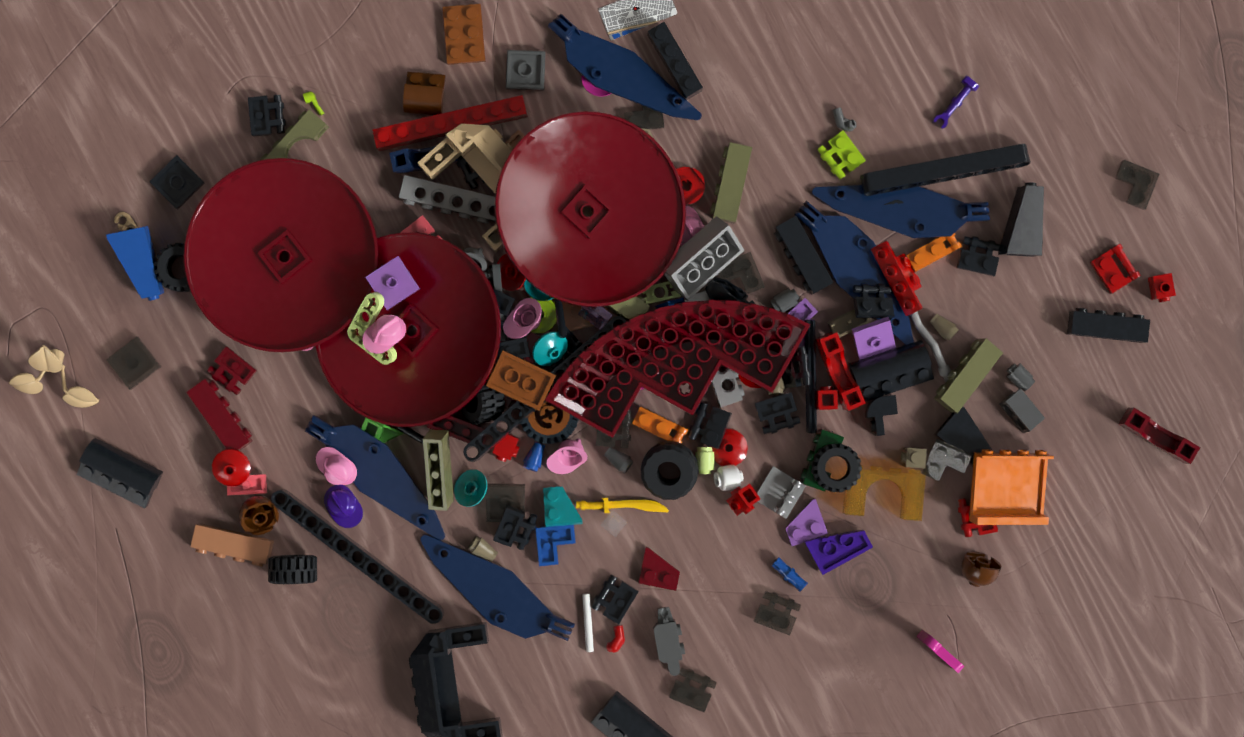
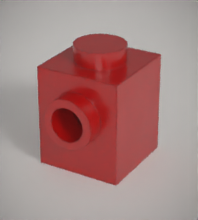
M1172 273L1148 277L1152 300L1158 299L1160 303L1170 301V297L1176 296Z
M832 386L820 387V390L816 391L817 410L838 409L837 390H832Z
M508 434L495 445L493 454L496 455L495 458L506 462L507 459L511 460L512 457L516 458L520 449L517 446L520 438Z

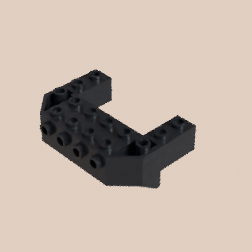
M487 622L429 630L410 655L409 667L413 671L411 681L412 687L415 688L416 692L414 702L415 707H418L419 713L417 715V723L421 728V733L426 737H503L500 717L462 722L452 649L488 644Z

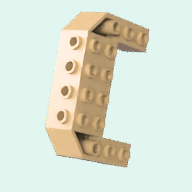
M460 124L446 134L447 137L418 162L422 170L433 180L461 155L496 194L499 175L513 148L509 143L505 144L501 140L503 138L496 129L493 130L489 125ZM495 224L482 237L497 252L503 247Z

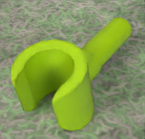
M313 92L304 93L303 97L306 104L312 102L320 116L323 115L324 112L319 106Z

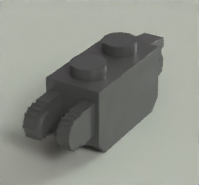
M669 607L658 608V623L653 627L658 657L661 662L668 664L671 676H676L680 672L679 660H682V654H685L684 644L679 643L678 637L682 635L680 624H676V621L673 620Z

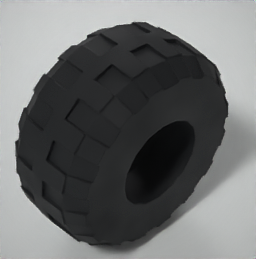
M667 441L656 444L648 450L641 463V479L645 488L652 495L663 500H676L684 497L692 490L698 478L696 457L688 447L679 442ZM663 462H673L680 468L681 475L675 479H666L660 474L658 466Z

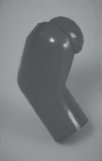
M841 108L832 110L838 128L847 132H851L856 128V121L844 118Z

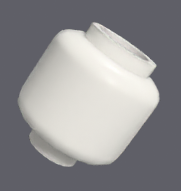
M735 465L721 466L714 473L715 486L719 487L722 491L736 489L744 479L742 471Z

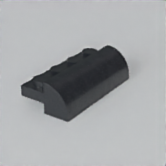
M922 340L849 363L852 377L858 384L865 402L934 379L931 369L932 363Z
M94 438L88 444L79 460L81 464L76 475L146 508L154 490L158 487L163 471Z
M618 691L613 694L591 721L607 737H673Z

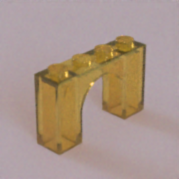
M861 465L862 471H860L861 477L857 480L858 483L855 486L853 485L850 490H845L843 514L864 516L868 488L878 480H891L899 487L901 492L900 519L922 521L926 475L920 474L921 470L909 469V473H903L900 468H890V471H882V467L871 466V470L863 469V465Z

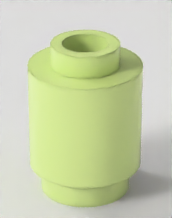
M697 447L695 457L699 474H711V470H715L712 447Z

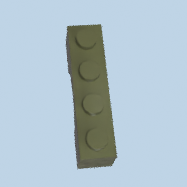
M310 109L307 112H302L295 126L291 125L286 130L285 137L282 140H277L272 146L273 150L269 154L266 153L260 161L288 158L289 150L296 142L303 139L317 141L329 126Z

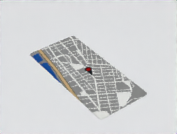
M619 0L599 8V13L610 39L614 40L676 15L677 10L673 0Z

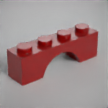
M829 332L816 338L817 347L834 389L837 390L842 409L850 411L866 404L861 390L846 364L844 348L838 333Z

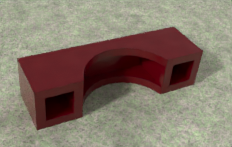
M1127 408L1118 423L1184 464H1191L1200 450V447L1168 431L1136 408Z

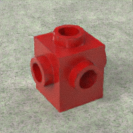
M748 484L742 489L739 486L730 492L732 496L726 501L738 516L742 512L746 515L755 508L753 504L761 498L751 484Z

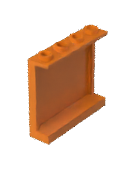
M982 449L981 452H974L969 521L976 525H1048L1049 517L1044 515L1048 459H1054V456L1047 454L1045 450H1035V453H1029L1028 450H1017V453H1011V450L1001 449L999 453H993V450Z

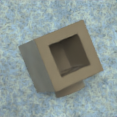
M904 447V451H901L903 467L925 468L927 449Z

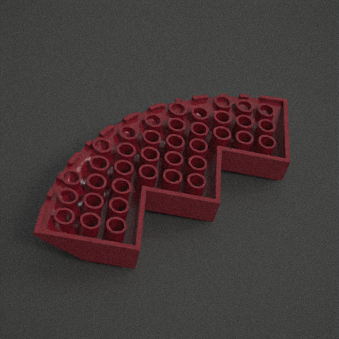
M691 301L661 307L641 314L615 327L596 340L566 369L545 400L613 438L641 387L691 415L696 411L721 365L773 393L811 324L772 308L740 301ZM687 383L689 385L688 389H690V392H685L684 394H682V389H680V385L684 386Z

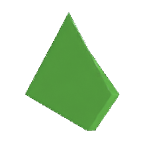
M365 418L361 428L383 443L404 434L390 425L375 422L368 418Z

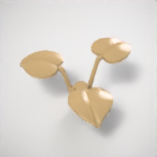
M42 345L36 352L31 354L28 360L33 368L41 371L39 376L35 378L32 374L20 373L13 376L9 382L10 385L21 392L37 394L43 389V384L39 381L46 371L52 373L61 371L63 391L65 392L63 400L74 407L84 408L99 402V399L92 392L83 387L67 389L64 372L65 365H62L65 355L57 349L49 350L45 345Z

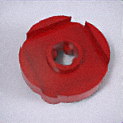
M692 167L677 168L676 171L681 184L683 181L691 183L689 191L683 190L685 205L696 203L703 196L705 190L703 175Z

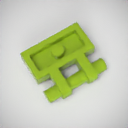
M844 130L827 142L831 147L830 150L827 151L824 145L817 149L821 154V159L827 162L831 168L830 171L833 175L836 174L839 180L846 176L842 171L844 167L849 172H852L866 161ZM834 153L841 160L840 164H837L833 159L832 155Z

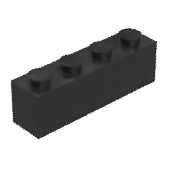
M665 22L650 29L647 36L683 97L688 100L702 92L703 86Z
M797 216L775 227L776 232H774V235L779 243H783L785 247L783 251L788 260L792 259L795 264L792 267L796 275H801L804 280L802 285L807 293L810 292L813 295L834 283Z
M1076 308L1075 311L1069 312L1067 335L1148 343L1150 319H1144V315L1133 314V317H1125L1126 313L1114 312V315H1106V311L1102 310L1088 313L1087 309Z

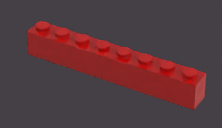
M523 95L372 130L376 148L379 151L444 137L460 124L492 126L526 118L528 115Z

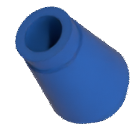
M534 442V445L523 460V467L537 472L538 468H541L545 446Z

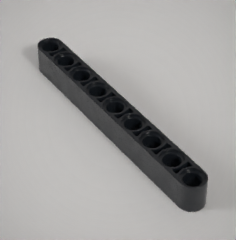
M1018 144L869 172L861 175L860 179L864 196H872L1020 168L1029 165L1031 161L1027 145Z

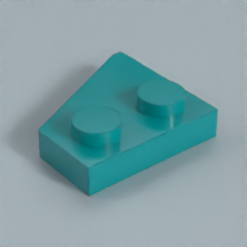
M562 486L543 488L546 527L583 524L582 518Z

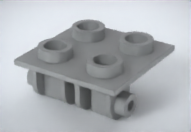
M773 466L757 492L761 498L758 502L782 517L787 518L806 486Z

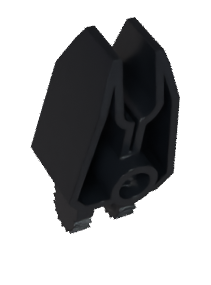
M714 277L705 288L710 300L749 303L746 300L748 298L747 293L726 279Z

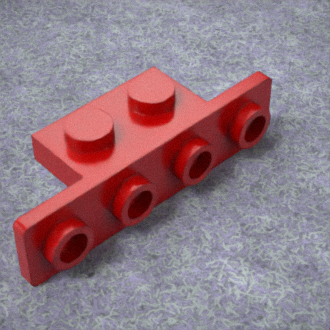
M888 241L873 247L871 251L904 314L909 316L921 310L922 305L914 291L922 286L918 275L915 274L911 267L909 258L906 257L905 253L896 257Z

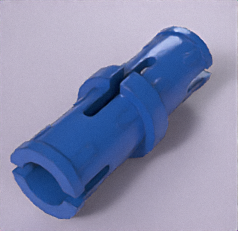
M780 557L771 565L784 577L785 581L791 583L799 592L808 584L795 572L794 568H790Z

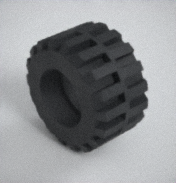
M185 244L167 245L168 248L160 250L162 252L161 255L157 254L156 258H158V261L154 262L157 270H154V272L158 275L157 279L159 282H162L164 287L177 292H189L190 287L187 277L177 279L173 276L171 270L173 262L179 257H184Z
M489 375L479 392L461 408L463 416L471 424L477 425L495 421L504 412L505 396L486 387L491 375Z
M833 443L825 445V447L818 450L817 454L815 453L814 460L811 462V473L814 476V480L820 487L830 492L840 493L850 490L853 485L855 486L858 483L857 480L861 477L860 471H862V466L860 465L861 460L858 458V454L851 447L843 444ZM831 457H842L847 463V472L841 479H832L826 474L825 466Z
M280 555L268 558V582L272 584H307L317 581V557L314 555Z

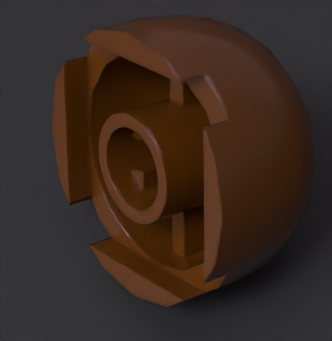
M253 496L247 499L239 510V521L246 532H251L252 535H263L273 529V525L276 522L278 523L279 512L276 506L267 497Z
M968 551L964 555L961 570L972 586H986L992 584L997 579L1002 567L1000 562L992 557L990 560L983 558L986 554Z

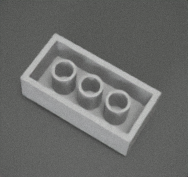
M716 216L679 248L677 255L664 275L674 290L688 301L745 250L730 226Z

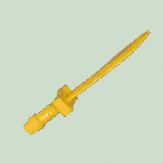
M602 498L603 502L576 501V509H604V513H610L609 509L625 507L650 512H669L664 505L652 500L608 501V498Z

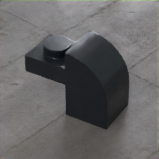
M896 395L881 396L873 399L868 404L865 410V418L873 417V421H870L871 432L875 433V436L885 435L883 416L898 414Z

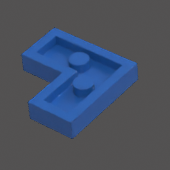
M574 525L535 528L539 566L558 565L557 545L576 543Z

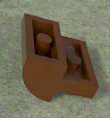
M407 72L403 94L404 112L429 115L442 114L446 75Z

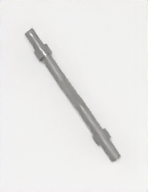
M918 312L910 315L915 328L931 347L939 366L940 376H943L946 383L951 369L949 365H946L937 342L923 326Z

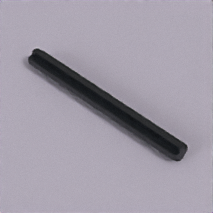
M807 319L805 322L811 325L805 334L806 354H809V360L807 361L812 377H810L811 385H805L806 432L812 434L817 432L815 320Z

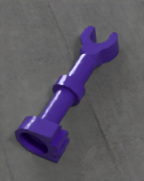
M969 76L963 78L961 83L965 87L956 97L952 98V103L947 109L933 119L934 123L938 119L943 120L944 123L941 129L947 126L948 118L957 107H961L962 101L970 91H976L979 88V85Z

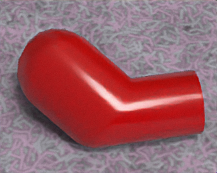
M623 625L613 626L615 638L606 644L607 651L618 652L625 643Z

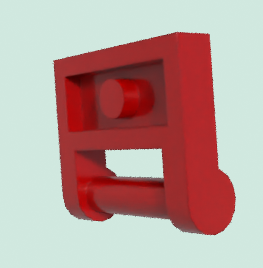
M1121 243L1090 262L1110 294H1113L1141 276L1123 252ZM1113 254L1117 255L1128 272L1129 276L1126 278L1111 257Z

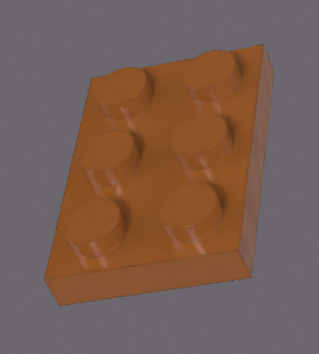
M481 4L443 7L447 64L486 62Z
M502 351L486 387L540 411L556 375Z

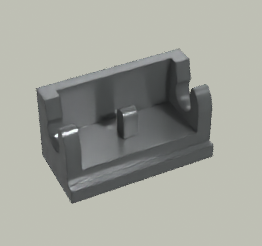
M1021 388L999 403L1022 433L1030 432L1045 419Z

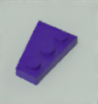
M863 529L804 540L822 575L873 548Z

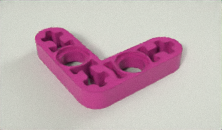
M923 629L916 636L957 673L965 667Z

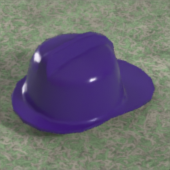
M344 485L330 487L324 496V504L334 521L344 528L357 526L363 517V509L353 492Z

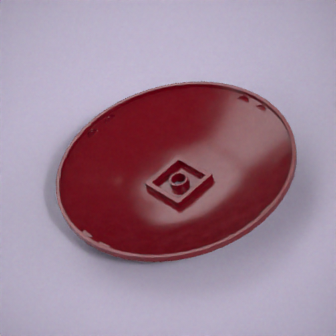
M584 111L572 112L549 119L535 127L517 143L506 159L499 175L495 194V217L498 233L507 255L528 282L559 301L578 306L601 307L618 304L638 296L664 275L677 255L682 242L686 220V205L682 184L676 168L664 149L654 138L643 129L623 118L606 113ZM587 206L591 209L592 214L590 217L583 214V207Z
M289 158L265 159L244 165L232 171L218 181L203 197L191 218L187 230L184 249L185 272L191 293L206 318L223 334L240 344L268 352H295L330 340L352 322L364 298L372 291L366 276L378 269V241L366 206L355 191L340 177L319 165L303 160ZM284 251H287L290 255L289 260L286 262L280 260V254Z
M422 233L389 234L377 238L378 269L399 256L420 288L389 310H386L383 305L375 320L376 322L383 315H394L404 321L406 325L405 336L392 346L397 352L396 360L387 365L382 364L349 338L347 332L350 324L330 340L317 345L316 351L322 371L330 386L354 411L368 419L386 425L398 427L422 426L440 421L459 411L485 384L492 371L499 350L501 337L500 312L495 293L485 273L459 247L441 238ZM372 298L373 301H374L373 304H372V306H373V305H376V303H375V298ZM363 312L362 317L364 321L368 322L369 315ZM414 325L417 329L416 334L410 336L408 329Z

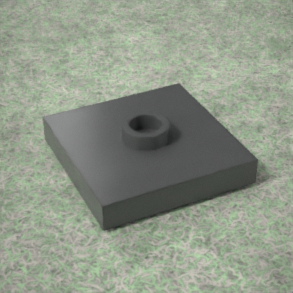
M507 50L506 89L544 90L546 52Z

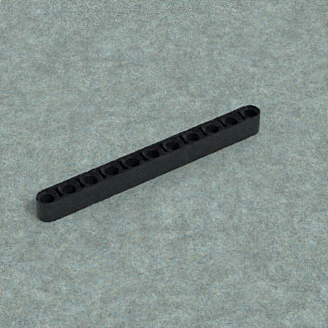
M621 316L612 318L550 373L554 375L557 372L564 373L570 366L571 360L576 359L584 352L586 347H589L598 340L600 335L607 334L614 329L613 324L615 322L623 324L627 322L626 319ZM556 378L554 379L551 385V390L557 382ZM518 401L514 403L465 446L463 453L466 460L469 462L478 461L536 410ZM520 410L522 412L521 418H512V411ZM498 423H506L508 426L507 430L499 432L496 429ZM490 435L493 438L492 443L489 445L483 444V436ZM470 448H476L478 454L476 457L470 458L467 456V451Z
M282 489L272 494L271 501L279 510L429 623L436 624L441 621L444 616V610L440 605L292 493ZM279 493L284 494L286 497L283 504L277 500ZM294 505L300 506L301 513L299 515L293 513L292 508ZM310 516H313L316 519V525L314 527L308 524V518ZM325 528L331 530L332 536L330 538L324 537L323 530ZM339 540H345L347 542V548L345 550L339 548ZM355 551L362 553L363 558L361 561L354 559L353 554ZM370 563H375L378 566L376 573H372L369 570ZM386 574L393 577L392 584L385 583L384 576ZM401 586L408 588L409 594L407 596L400 594L399 588ZM415 598H422L424 606L417 607L414 603ZM432 609L438 610L440 614L438 619H433L430 616Z

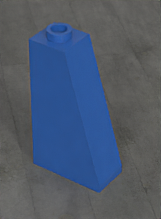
M148 226L107 234V240L142 299L148 298V301L159 299V295L164 293L162 282H159L157 279L158 275L154 272V270H157V267L154 266V262H157Z

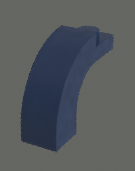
M436 146L423 149L406 148L389 153L393 172L422 171L418 162Z

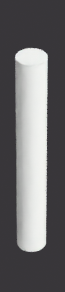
M582 594L586 652H594L590 594Z

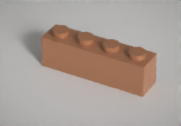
M196 524L190 547L196 548L195 552L207 554V551L214 552L216 557L225 558L227 555L233 557L234 561L244 562V560L252 561V565L263 567V564H267L268 558L271 557L274 540L205 524Z

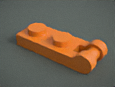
M954 233L948 237H939L906 255L911 261L913 271L917 272L961 248L960 241L957 242L955 238L956 234ZM948 239L951 246L946 249L943 242Z
M642 407L639 408L632 422L633 425L667 441L682 443L681 440L684 434L686 435L688 429ZM672 428L677 430L675 437L669 435Z

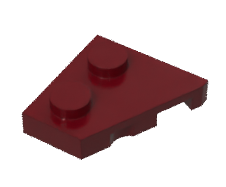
M645 547L639 584L676 591L680 571L649 547Z

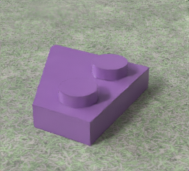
M812 499L796 518L785 527L791 546L801 544L804 540L815 539L828 534L816 499Z

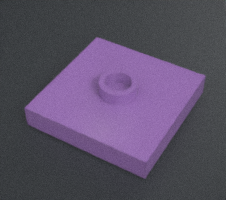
M399 256L366 276L373 290L383 296L386 310H389L420 289Z
M889 317L852 329L859 360L896 348Z

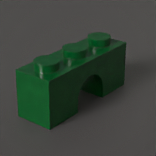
M823 429L815 433L813 443H815L814 449L809 451L806 461H809L807 469L803 468L800 476L802 484L824 492L826 491L814 480V476L811 473V462L814 460L815 453L817 454L820 448L833 443L842 444L844 437Z

